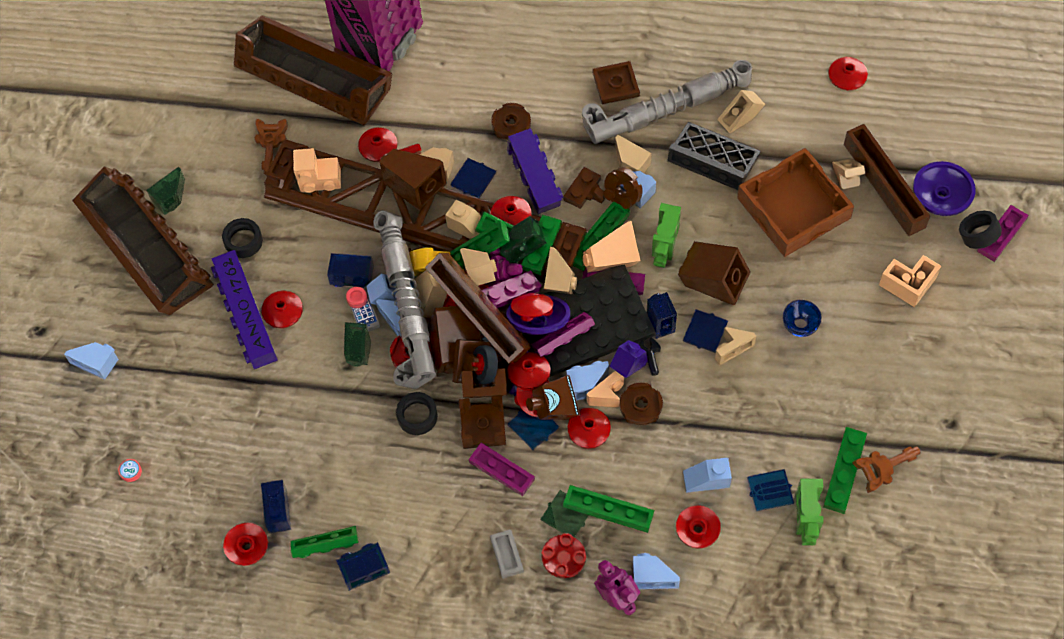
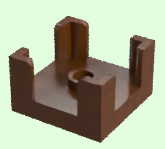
M497 369L495 387H491L490 383L478 384V388H475V384H473L472 371H461L463 398L508 396L505 369Z
M502 395L492 396V403L471 405L469 398L459 399L463 449L477 448L480 443L487 447L506 445Z

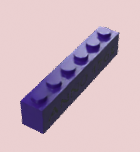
M233 250L211 258L214 266L210 268L214 278L219 277L220 283L217 284L220 294H225L227 298L223 301L227 312L232 311L233 314L230 317L234 329L238 328L240 332L236 335L240 346L244 345L246 348L243 355L247 364L251 363L255 370L278 361L236 251Z

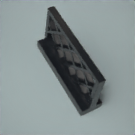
M687 122L675 143H672L669 147L667 161L738 190L739 185L744 183L761 151ZM692 130L697 132L698 135L689 137L687 132ZM712 138L716 143L707 144L705 139ZM701 140L703 146L694 147L692 142ZM688 143L690 148H684L680 144ZM729 145L734 150L726 152L724 146ZM719 148L721 153L713 155L710 149ZM706 150L708 156H704L697 152ZM748 153L753 155V157L744 159L742 154ZM737 155L739 161L731 162L729 157ZM724 158L726 163L723 164L716 161V159ZM742 165L745 171L743 172L734 167Z

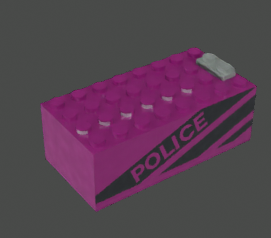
M325 0L335 48L387 71L391 70L395 60L404 58L406 50L416 40V34L414 33L423 24L419 0Z

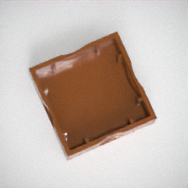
M806 148L784 159L776 167L764 171L739 185L737 195L738 200L784 257L851 219L854 209L851 201L827 177L823 168Z

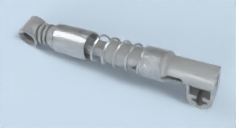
M738 60L733 64V67L719 73L712 72L684 83L682 88L678 86V92L675 94L669 89V93L665 95L660 93L659 97L655 99L651 97L648 102L644 103L641 101V103L638 102L625 107L618 114L608 118L599 105L587 104L582 109L583 126L594 144L626 131L629 133L648 126L650 121L656 123L658 118L665 119L668 114L675 115L677 109L683 112L686 105L692 108L723 95L724 91L735 86H748L751 83L752 65L749 61ZM684 105V109L681 110L680 108H678Z
M381 210L375 215L373 223L375 229L379 230L383 243L381 253L387 278L390 282L389 285L396 288L392 292V296L396 298L394 305L398 306L396 314L400 316L398 322L400 324V332L410 359L395 369L393 379L398 386L417 389L436 376L428 344L430 335L426 320L423 318L424 311L420 308L422 303L418 299L419 292L415 289L417 283L413 280L415 274L408 246L403 241L400 231L403 224L402 218L399 215ZM411 281H413L415 284L414 288L411 287Z

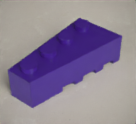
M530 128L508 136L507 152L509 156L512 155L515 169L520 168L521 181L524 186H529V189H527L528 195L537 214H541L559 207L563 194L560 187L556 188L554 183L555 175L552 169L549 170L546 165L548 163L544 151H540L538 146L540 145L537 134H533Z

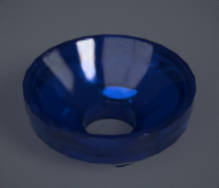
M796 300L789 303L784 309L783 324L788 332L795 336H810L818 330L821 324V312L810 301ZM795 320H805L807 323L806 327H797Z

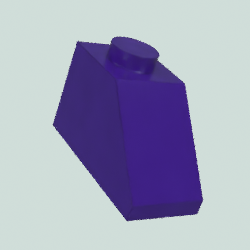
M628 340L618 347L609 367L625 378H628L646 366V351L640 348L637 343Z

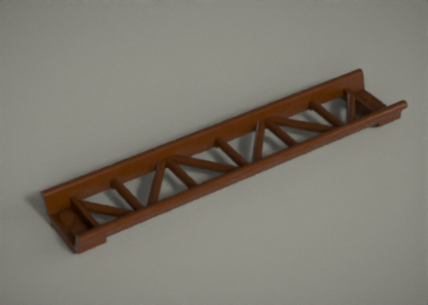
M290 140L282 142L266 174L264 198L380 233L379 230L375 229L373 221L376 208L387 187L384 184L381 169L314 149L317 159L337 157L340 173L344 166L373 176L329 197L331 191L323 190L321 196L318 191L311 192V195L292 190L296 181L293 150L310 148L307 145ZM380 181L367 210L361 211L337 203ZM442 188L437 193L441 196L465 202L466 205L474 208L479 214H481L482 210L483 213L485 211L490 214L491 208L494 205L493 202ZM392 190L404 221L400 230L404 241L433 248L437 251L450 252L470 240L463 235L460 240L431 232V230L446 223L445 215L422 226L435 196L420 209L413 224L404 199ZM531 214L529 223L521 229L513 248L508 253L506 246H501L500 256L509 258L512 263L522 265L527 250L519 255L517 254L530 223L539 224L541 217ZM563 222L553 247L560 253L569 267L572 268L583 238L588 230ZM548 259L542 274H534L536 279L542 283H545Z

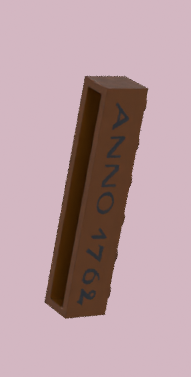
M862 124L847 131L844 146L853 159L864 166L865 176L908 237L926 229L930 218L929 213L866 125Z
M439 253L425 267L508 363L517 362L532 348L449 253Z

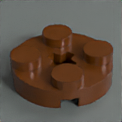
M506 103L502 105V108L496 109L493 112L491 118L492 128L498 138L508 140V136L530 129L531 116L522 105ZM510 119H514L515 123L509 124L507 122L510 121Z
M621 167L611 171L606 176L604 196L607 200L620 204L624 209H629L640 201L643 193L642 185L638 184L636 180L638 177L633 171ZM621 185H624L626 191L622 190Z
M642 382L631 384L620 396V411L627 423L647 425L659 419V415L662 412L663 399L661 393L652 388L650 384ZM639 400L647 403L644 408H639L635 404H638Z

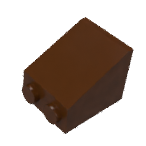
M392 149L389 153L383 155L379 161L384 184L418 210L447 184L444 164L439 159Z
M694 241L691 249L687 252L683 265L679 269L678 276L685 287L735 305L749 277L750 270L738 247Z
M459 306L434 309L427 327L437 373L452 374L456 339L480 340V332Z

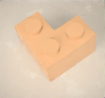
M314 148L293 150L294 173L301 192L311 193L319 190L332 191L334 189H341L340 165L337 157L317 159Z
M924 255L913 269L893 259L883 272L879 286L915 307L936 280L941 265Z

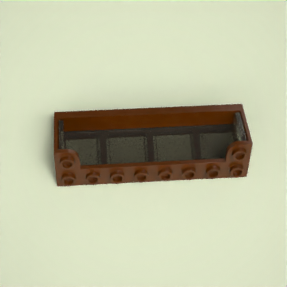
M263 15L236 33L234 67L359 124L365 125L391 88L392 72Z
M104 166L72 201L158 312L171 315L214 285L209 279L211 276L198 265L200 263L199 260L192 254H189L186 244L177 239V233L165 224L166 219L159 213H156L154 210L156 207L144 198L145 193L133 184V178L126 173L124 175L115 168L110 169Z

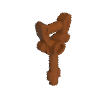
M256 119L258 134L255 135V142L266 148L265 161H262L261 167L265 175L273 162V148L279 147L280 143H284L286 140L284 135L288 126L286 119L278 121V124H265L262 120Z
M910 446L902 450L903 453L890 459L885 455L880 456L879 452L874 451L869 457L859 458L853 461L852 464L856 468L863 470L868 480L866 490L867 493H870L881 486L882 483L886 485L891 483L893 479L891 475L894 472L893 467L904 461L910 462L916 459V456L921 453L920 449L917 446L913 448ZM870 465L874 467V471L877 473V478L873 470L871 469Z

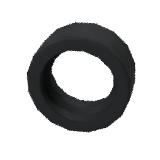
M986 210L968 215L959 225V232L964 244L973 249H981L992 245L998 240L1002 232L996 215ZM989 225L985 231L971 234L976 228Z
M234 219L223 229L222 239L228 252L235 250L238 258L251 257L262 247L263 238L260 228L251 219ZM250 230L254 233V239L245 246H234L231 243L232 236L238 231Z
M421 392L409 393L402 397L397 404L396 415L398 424L408 434H426L435 426L438 418L436 404L427 394ZM419 403L428 407L429 417L424 422L413 424L405 419V410L412 404Z

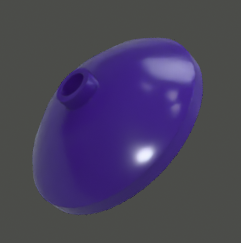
M939 161L924 166L918 171L913 182V192L924 208L940 216H953L962 213L972 204L975 197L976 188L971 175L961 166L951 162Z
M546 295L553 301V313L551 315L534 317L532 321H523L520 315L512 311L510 304L507 309V320L516 330L522 333L545 335L558 331L568 323L570 308L563 300Z

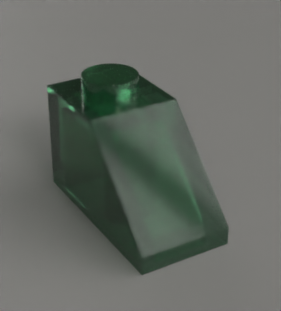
M177 167L147 189L151 201L164 215L174 211L181 204L185 184L182 170Z
M531 216L527 217L513 226L509 233L510 242L503 245L500 252L510 264L519 262L546 244L541 227Z
M345 322L344 356L346 363L357 367L368 365L371 339L367 324Z

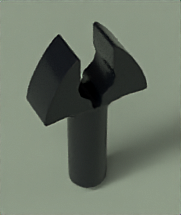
M651 337L649 340L650 350L644 346V341H641L639 346L646 351L651 375L656 376L659 374L654 354L660 352L661 347Z

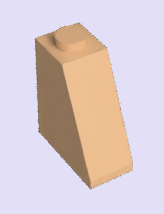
M632 221L625 223L583 252V263L587 267V272L607 270L624 264L626 267H632L640 262Z

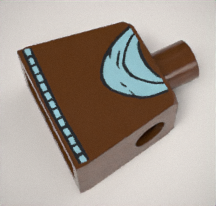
M570 375L532 390L533 397L526 400L527 409L529 411L537 410L538 418L541 420H569L580 415Z

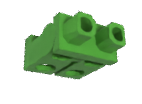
M665 203L660 204L657 234H654L652 242V257H655L654 266L665 268L667 260L672 261L680 227L681 207Z
M800 479L796 490V535H801L802 545H816V539L819 537L824 523L823 516H820L821 505L818 503L823 490V479Z

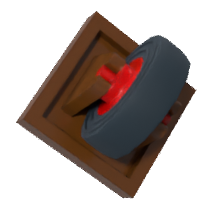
M456 339L452 382L462 383L461 371H472L473 384L491 383V385H494L498 368V351L489 341Z

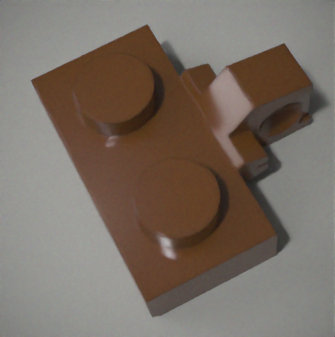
M583 167L564 194L563 200L579 209L582 208L587 200L591 201V199L602 204L605 200L604 190L598 185L601 175Z

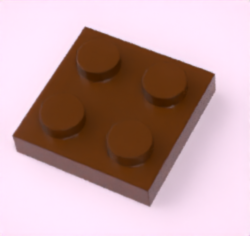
M630 61L593 69V77L602 105L640 97V90Z

